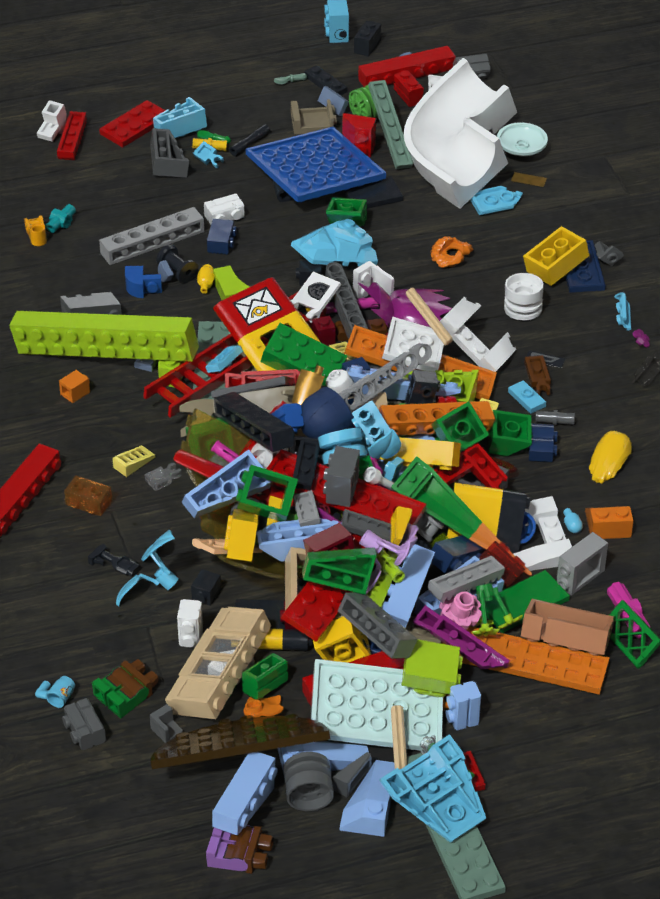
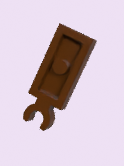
M543 355L525 357L524 363L531 387H536V393L539 395L542 390L546 391L547 395H550L551 380Z

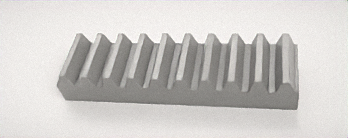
M489 556L430 580L428 589L441 603H444L446 599L449 601L452 596L455 598L460 592H469L471 588L475 590L476 586L488 584L489 581L493 583L495 579L500 580L504 574L505 567L493 556Z

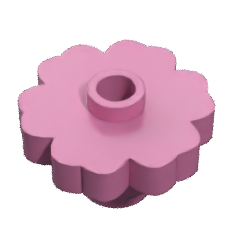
M466 591L460 592L455 598L452 596L451 600L448 601L446 599L444 603L440 602L439 608L442 610L440 616L444 614L467 630L469 626L477 625L482 615L479 610L481 604L475 595H471Z

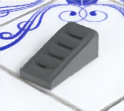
M366 752L333 777V790L349 797L370 770L371 753Z

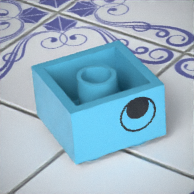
M327 0V5H324L326 37H329L330 43L349 42L347 0Z

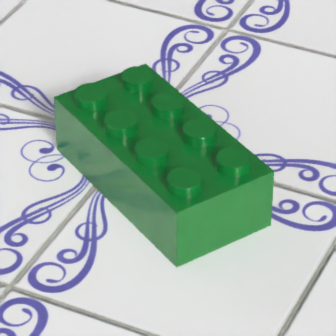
M279 323L264 349L260 362L276 370L298 369L301 371V369L314 372L317 365L324 368L322 376L325 377L322 385L326 386V379L329 373L333 370H342V363L346 361L347 355Z

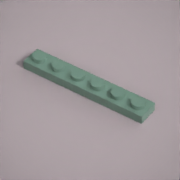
M386 81L369 82L368 87L395 169L412 168L413 162L405 144L404 135Z

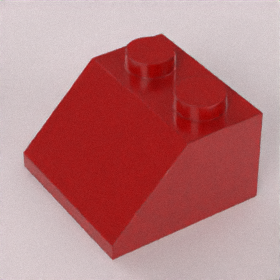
M343 113L342 135L368 157H371L376 146V118Z

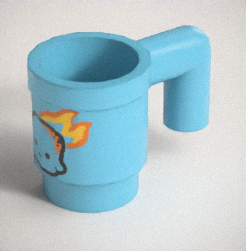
M62 676L50 688L51 684L45 680L36 690L35 696L47 699L54 707L61 708L72 695L75 683L71 678Z

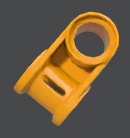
M42 215L29 220L25 218V229L32 245L42 246L46 244V229Z

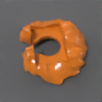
M443 237L438 239L432 246V261H436L441 268L454 267L464 260L463 255L470 254L473 248L467 241L462 242L456 239V237ZM450 249L458 250L455 256L447 254V251Z

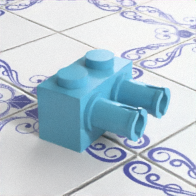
M372 400L352 412L354 418L351 420L356 428L363 430L365 434L363 439L368 446L391 430Z

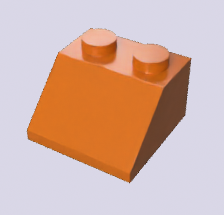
M630 506L585 508L590 534L594 532L602 539L631 538L633 517Z

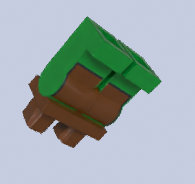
M139 659L132 663L125 660L111 674L102 680L97 678L92 682L93 694L121 719L143 702L146 697L149 698L153 695L152 688L158 683V676L153 671L143 675L142 673L146 671L145 665Z

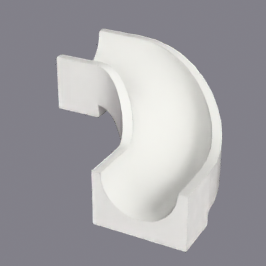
M462 58L421 98L406 121L404 141L416 169L435 187L439 195L459 209L508 164L500 139L494 134L517 113L509 87L503 85L497 92L492 90L478 78L468 61Z

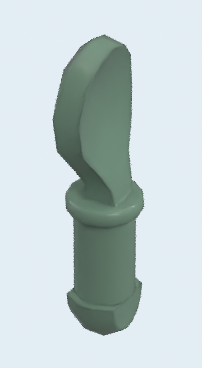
M305 73L290 74L287 77L274 78V83L285 84L289 80L290 82L304 81L307 79V75Z

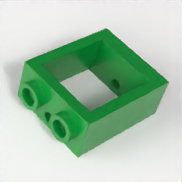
M250 465L249 470H244L241 482L244 483L243 489L238 490L236 501H239L237 508L283 522L288 517L298 479ZM253 476L286 486L280 509L246 499Z

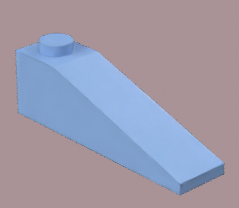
M317 741L278 748L283 774L284 764L287 759L301 752H317L326 756L330 762L331 771L342 770L363 754L369 752L367 745L332 741Z
M381 760L374 762L343 809L340 831L385 836L392 797L379 780L395 770L394 762Z

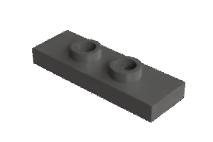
M347 509L344 510L341 525L349 532L363 536L367 530H370L380 538L391 541L390 523Z

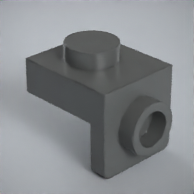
M601 241L594 245L597 250V257L610 266H613L624 256L623 252L616 247H608Z

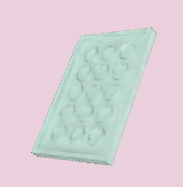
M315 659L311 719L323 723L329 729V740L393 747L391 708L395 705H401L404 712L406 749L429 751L427 749L429 743L435 744L442 740L443 697L419 694L412 687L401 686L403 669Z

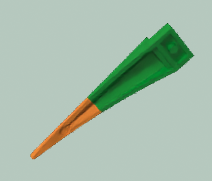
M417 456L391 486L394 492L426 503L424 513L528 576H532V573L468 508L433 468Z

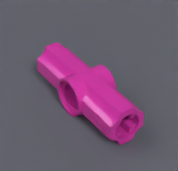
M615 582L607 588V594L615 607L621 600H624L650 627L642 614L639 600L631 597L624 584ZM625 610L621 612L620 619L629 618ZM633 621V632H641L640 626ZM634 635V637L639 639L641 635Z

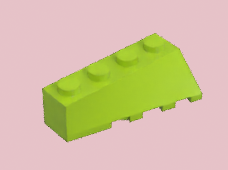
M435 370L440 384L454 382L458 384L457 387H461V393L449 396H454L457 402H474L479 370H472V372H463L462 370L443 372V370ZM411 371L410 373H408V374L405 375L404 377H407V378H408V375H412V372H413V371Z

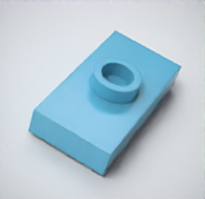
M241 346L226 347L206 365L207 372H219L230 366L232 361L243 352Z
M524 380L508 387V393L530 414L546 407V401Z

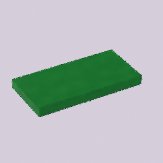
M546 570L499 592L508 613H511L513 619L523 615L519 621L500 629V632L504 633L523 624L524 614L531 599L561 605L569 601L570 595ZM493 596L492 601L485 602L486 615L489 620H494V625L499 629L498 626L506 622L503 618L504 614L495 596Z

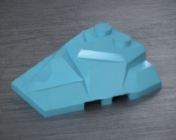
M351 219L336 221L323 226L291 243V246L311 264L327 265L334 261H343V266H348L349 262H356L358 266H361L368 261L375 265L378 263L376 251L371 247L372 237Z

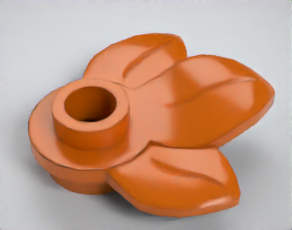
M277 695L258 700L249 697L245 704L244 715H252L255 718L279 714L284 710V707L280 705L281 696Z

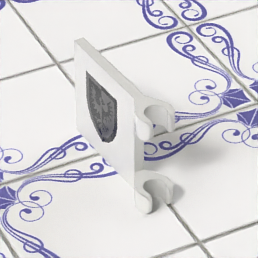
M312 272L291 302L297 310L299 304L312 309L306 314V317L312 323V319L320 317L322 310L339 289L341 283Z

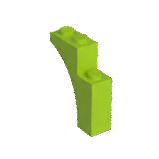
M231 265L213 269L214 284L221 300L250 287L235 275Z

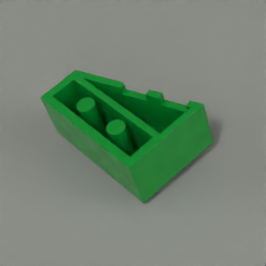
M375 547L307 552L302 570L303 580L365 595L377 556Z

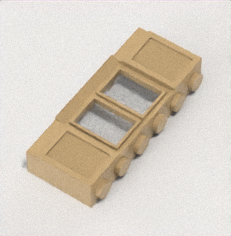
M221 608L210 628L206 629L181 669L179 678L165 699L166 703L173 709V715L209 719L217 718L242 677V672L245 671L271 628V624L263 609Z

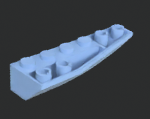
M351 365V367H347L346 371L355 383L378 369L371 368L370 371L363 370L362 366ZM391 372V374H392L393 376H395L396 373H397V372ZM408 375V378L402 377L383 391L386 392L387 399L405 400L412 375ZM454 382L440 384L439 392H436L435 396L444 397L461 393V387H457L458 384ZM364 385L362 391L363 394H367L369 389L367 385Z

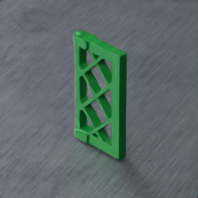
M621 600L609 614V616H614L613 623L616 622L615 634L611 631L610 639L634 666L639 669L659 647L660 638L624 600ZM625 610L629 618L620 619L621 612ZM629 621L628 633H620V622ZM633 621L640 626L641 632H633ZM634 635H641L640 647H632V637ZM646 635L653 640L649 646H645ZM620 636H628V647L619 640ZM632 650H641V655L636 658L632 654Z

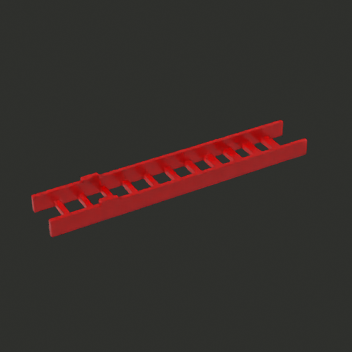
M296 292L295 294H293L292 296H290V297H288V298H289L290 300H293V298L295 297V295H296L298 292ZM327 308L322 310L320 317L326 316ZM299 311V313L307 322L309 327L312 328V323H310L309 321L310 319H308L304 314H302ZM229 334L195 355L193 361L182 363L145 386L143 398L148 399L156 393L161 395L171 403L168 408V416L171 418L180 412V405L192 400L201 399L225 383V373L240 374L253 364L247 356L244 357L239 354L235 358L238 362L224 368L225 370L221 373L207 372L205 368L207 364L205 362L210 359L213 360L226 347L237 343L233 336ZM264 336L260 337L264 345L267 346L269 340ZM198 368L211 377V379L205 381L194 373L193 370ZM185 376L198 387L193 390L179 379ZM171 384L182 392L184 396L178 398L165 387Z

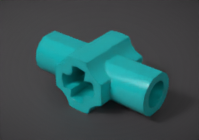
M68 204L62 210L53 209L49 217L50 221L46 224V229L51 233H54L60 227L67 229L73 220L72 216L76 213L75 207Z

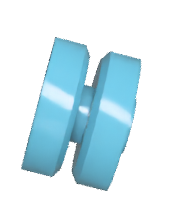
M361 428L339 430L318 437L321 449H332L322 455L323 464L329 466V455L334 453L336 446L360 450V458L367 456L365 446L356 444L363 439Z

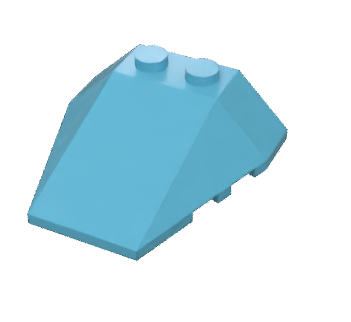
M450 734L432 745L430 750L400 770L396 768L379 780L392 799L450 843L486 819L478 793L475 792L471 781V773L468 772L464 762L465 756Z

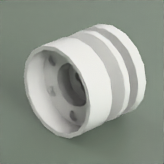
M518 273L506 279L505 313L517 320H531L538 317L542 312L544 285L542 279L530 273Z

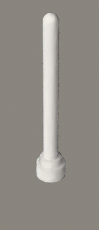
M372 466L365 470L363 477L366 482L372 485L379 483L392 490L391 486L394 482L383 477L380 470Z

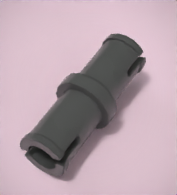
M537 410L536 423L574 425L575 413L558 412V410H554V412Z

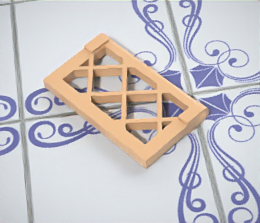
M196 538L192 540L194 547L204 549L212 554H227L228 550H224L225 539ZM254 544L253 553H262L263 550Z

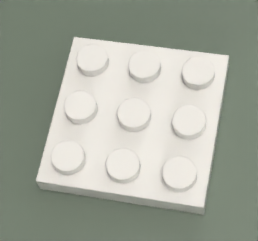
M392 317L382 359L392 361L402 353L409 352L408 349L418 343L428 344L432 349L431 358L422 365H418L416 369L435 372V370L439 369L444 344L432 328ZM423 347L419 351L421 357L425 355ZM409 356L405 360V364L408 367L411 364Z

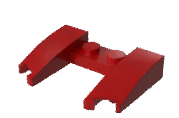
M478 442L460 453L459 467L452 466V470H444L438 466L433 469L447 485H450L469 472H472L486 487L501 489L499 488L501 482L508 479L507 475Z

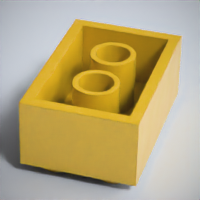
M561 226L523 255L528 273L538 276L542 281L552 286L589 257L587 241L584 238Z

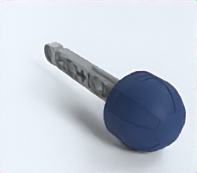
M421 343L414 345L408 349L409 352L402 353L339 394L328 387L319 389L307 397L301 405V416H303L304 425L301 427L302 432L308 438L318 439V437L331 432L353 428L351 413L416 369L418 365L428 361L432 355L431 347L428 344ZM422 347L425 349V355L423 357H421L419 354V351ZM408 356L411 358V364L409 367H407L405 364V360ZM393 366H396L397 373L395 376L391 374V369ZM364 385H367L369 389L366 395L362 391ZM350 394L354 396V402L351 405L348 403Z

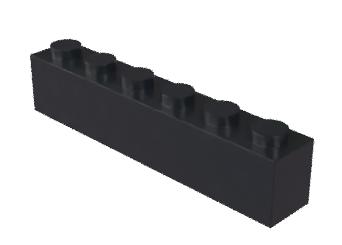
M230 392L214 397L215 415L268 450L276 452L294 446L293 438L295 433L291 426L238 393Z

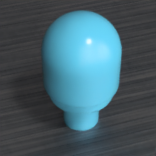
M570 508L565 509L563 513L567 529L571 533H579L583 528L579 515L572 513Z

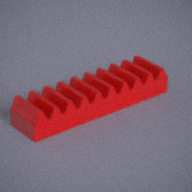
M69 112L57 149L58 159L75 160L85 124H87L86 112Z

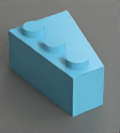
M190 97L186 98V102L182 105L180 103L176 104L175 109L171 111L167 109L153 118L154 128L169 129L174 138L182 137L190 132L200 131L202 128L207 127L205 109Z

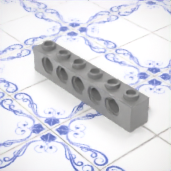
M195 207L100 239V253L109 265L203 233L204 218Z

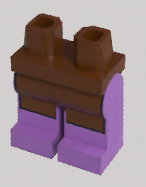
M247 825L238 835L214 827L206 851L207 867L235 871L245 870L246 873L250 874L253 873L254 868L266 869L268 854L261 853L259 850L271 851L273 836L262 834L261 827L259 826L252 827Z

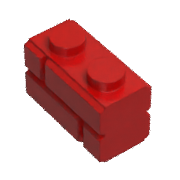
M402 71L394 75V90L409 107L416 106L423 97L424 88L409 71Z

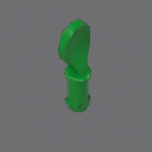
M204 130L197 132L199 139L227 140V144L231 142L228 136L218 135L217 133L212 134Z

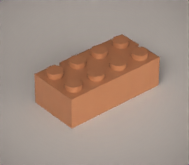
M531 599L524 614L521 637H525L533 642L542 639L548 645L566 646L573 651L584 650L592 655H604L610 641L614 616Z

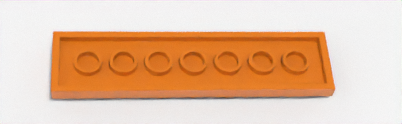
M354 325L344 354L355 358L363 357L365 361L383 367L390 362L382 359L387 335ZM442 354L438 370H443V372H454V370L472 372V370H479L475 398L489 400L497 372ZM393 366L391 370L397 371L396 366Z

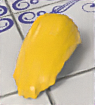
M609 431L600 439L589 465L592 481L603 484L604 481L615 477L617 471L621 469L632 452V443L627 435L618 431Z

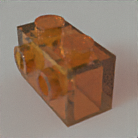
M76 475L64 490L66 505L98 516L104 513L112 501L110 486Z

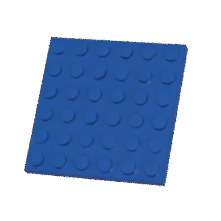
M334 127L246 148V155L296 202H304L308 199L319 198L323 195L386 179V172Z

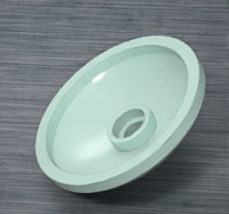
M512 123L501 128L497 134L503 150L515 156L535 155L547 146L548 141L546 132L530 123Z

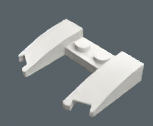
M463 297L440 322L451 335L453 341L479 367L496 372L514 353L516 348L512 346L509 340L510 335L507 332L489 350L464 325L481 305L471 303Z
M553 496L530 501L529 509H525V512L529 513L534 518L535 523L538 524L545 544L514 553L518 560L525 563L524 566L529 571L558 567L559 556L569 550L572 545L570 540L566 539L561 527Z

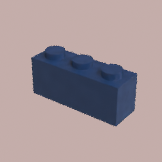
M464 536L435 542L431 550L435 552L431 563L442 572L448 573L456 570L473 556L482 560V554L485 549Z

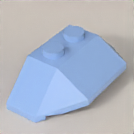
M320 518V524L300 527L299 520L275 522L256 532L259 549L277 560L285 561L291 547L305 549L304 539L339 522Z

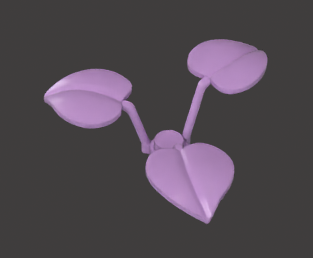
M408 523L400 546L380 538L370 530L365 532L359 544L365 548L375 547L377 554L383 547L395 552L398 557L394 564L398 566L406 559L411 548L415 545L418 539L415 535L419 527ZM377 558L375 559L376 568L371 573L366 594L374 587L382 572L381 564Z

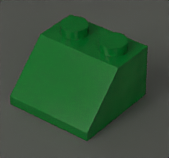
M332 198L326 210L329 224L351 219L359 227L364 226L367 220V200Z
M493 410L495 421L489 431L490 454L509 456L531 446V415Z

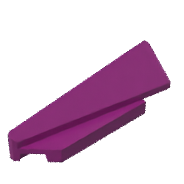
M426 605L413 620L414 624L430 631L432 635L446 645L460 647L459 654L481 669L507 668L509 666L510 660L444 614L440 616Z

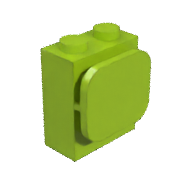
M418 639L410 657L404 658L401 686L412 687L419 694L435 697H445L447 694H450L451 686L460 684L461 674H457L458 669H461L463 656H459L460 647Z

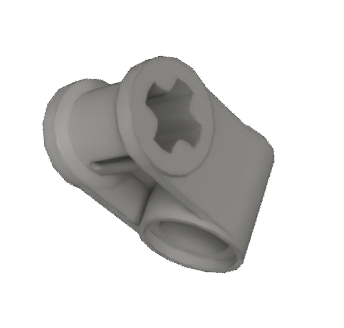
M423 513L416 524L419 527L417 532L429 542H432V537L439 529L444 527L439 521L426 513Z

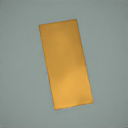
M514 172L511 181L544 187L547 178Z

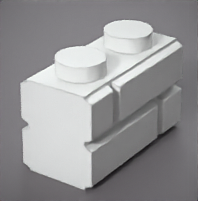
M232 194L213 201L204 202V215L209 220L210 225L213 219L238 220L244 218V204L237 194Z
M183 599L180 601L177 615L180 646L196 647L202 637V602L198 600Z

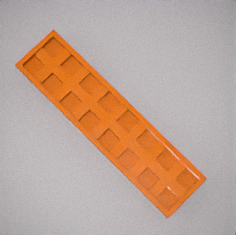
M469 626L467 629L472 635H474L472 631L479 630V628ZM498 632L496 635L488 634L487 637L483 635L477 637L510 660L507 668H488L490 670L600 695L609 664V657L573 651L565 647L551 646L538 641L533 642L525 638ZM463 656L462 663L477 666Z

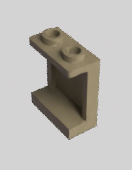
M327 99L326 107L298 109L297 101H291V119L294 134H305L337 125L334 105H331L330 99Z

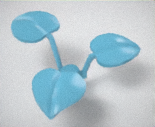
M392 428L370 447L364 439L356 443L364 445L366 453H369L372 458L376 459L380 457L383 459L391 458L398 453L401 447L400 438Z
M171 530L161 535L145 551L141 558L144 561L151 556L160 567L154 574L156 579L144 574L134 576L119 591L116 599L118 607L123 596L141 579L151 581L156 586L160 583L166 590H169L178 581L179 578L165 566L156 553L157 548L175 539Z

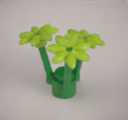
M492 583L476 586L477 599L481 604L479 610L482 615L477 625L473 626H481L479 630L472 631L475 636L483 635L487 637L488 634L496 635L500 629L519 621L523 617V615H520L513 619L499 595L498 587L493 588ZM493 596H495L506 622L498 626L499 629L490 627L494 624V620H487L485 602L492 601Z

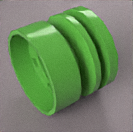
M368 85L350 92L349 105L353 115L379 118Z

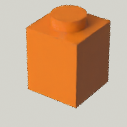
M78 370L68 374L59 380L60 394L71 403L81 399L90 393L88 377Z

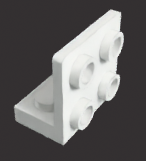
M371 261L353 270V294L355 299L364 298L369 295L358 282L367 287L373 282H377L389 296L394 291V278Z

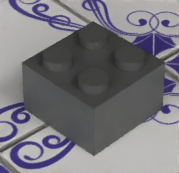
M336 446L334 453H330L328 460L329 468H325L323 477L324 480H327L323 488V494H326V503L345 507L351 506L359 480L360 450Z

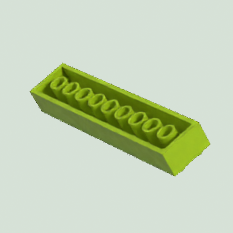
M17 311L9 324L18 354L193 361L199 348L193 321L189 317Z

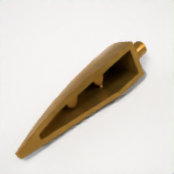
M317 365L314 372L301 369L295 386L292 404L299 403L302 405L307 397L321 388L325 378L322 376L323 367Z

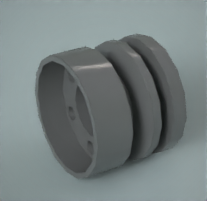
M301 752L287 759L284 764V776L289 805L301 811H315L327 806L333 799L330 762L327 757L317 752Z

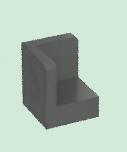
M168 704L150 714L151 729L164 743L176 738V734L183 733L180 726L173 720V709Z

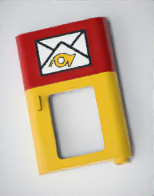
M273 277L220 301L213 308L257 371L276 370L260 362L266 348L260 337L276 330L279 323L290 325L292 329L320 342Z

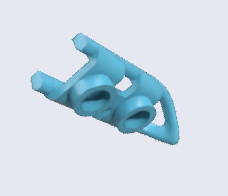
M620 292L614 296L619 300L616 303L617 311L620 313L616 315L619 326L623 325L629 331L631 330L630 304L626 300L625 293Z

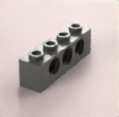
M356 592L345 593L338 612L390 658H409L418 639L366 594Z

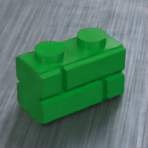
M272 653L242 672L243 692L256 700L263 698L288 680V672L286 671L288 670V662L284 658Z

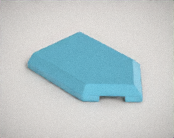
M497 186L478 191L470 201L480 216L514 208L523 193L519 191L512 192L507 190L506 187Z

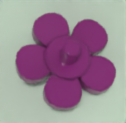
M641 329L633 332V336L637 338L636 343L644 345L646 348L650 346L649 337Z

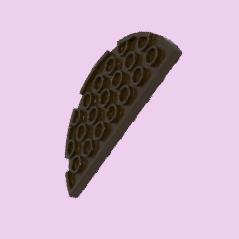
M297 714L255 718L252 715H245L240 717V720L234 721L222 719L218 721V724L188 733L176 734V738L163 744L153 753L151 767L152 769L329 740L330 733L323 723L298 717Z

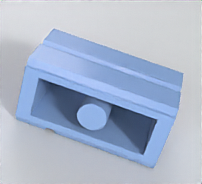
M470 681L463 683V685L451 686L450 696H447L449 710H446L447 721L452 723L456 730L464 729L466 726L478 725L481 694L476 683Z

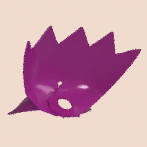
M358 282L380 305V310H371L385 321L387 327H390L392 317L430 327L407 297L406 291L409 289L395 290L389 296L377 282H373L369 287ZM415 289L439 321L442 319L441 315L448 313L452 309L438 303L450 299L449 297L433 293L444 290Z

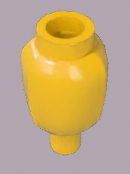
M209 264L201 267L197 275V282L201 287V293H207L208 288L214 282L213 267Z

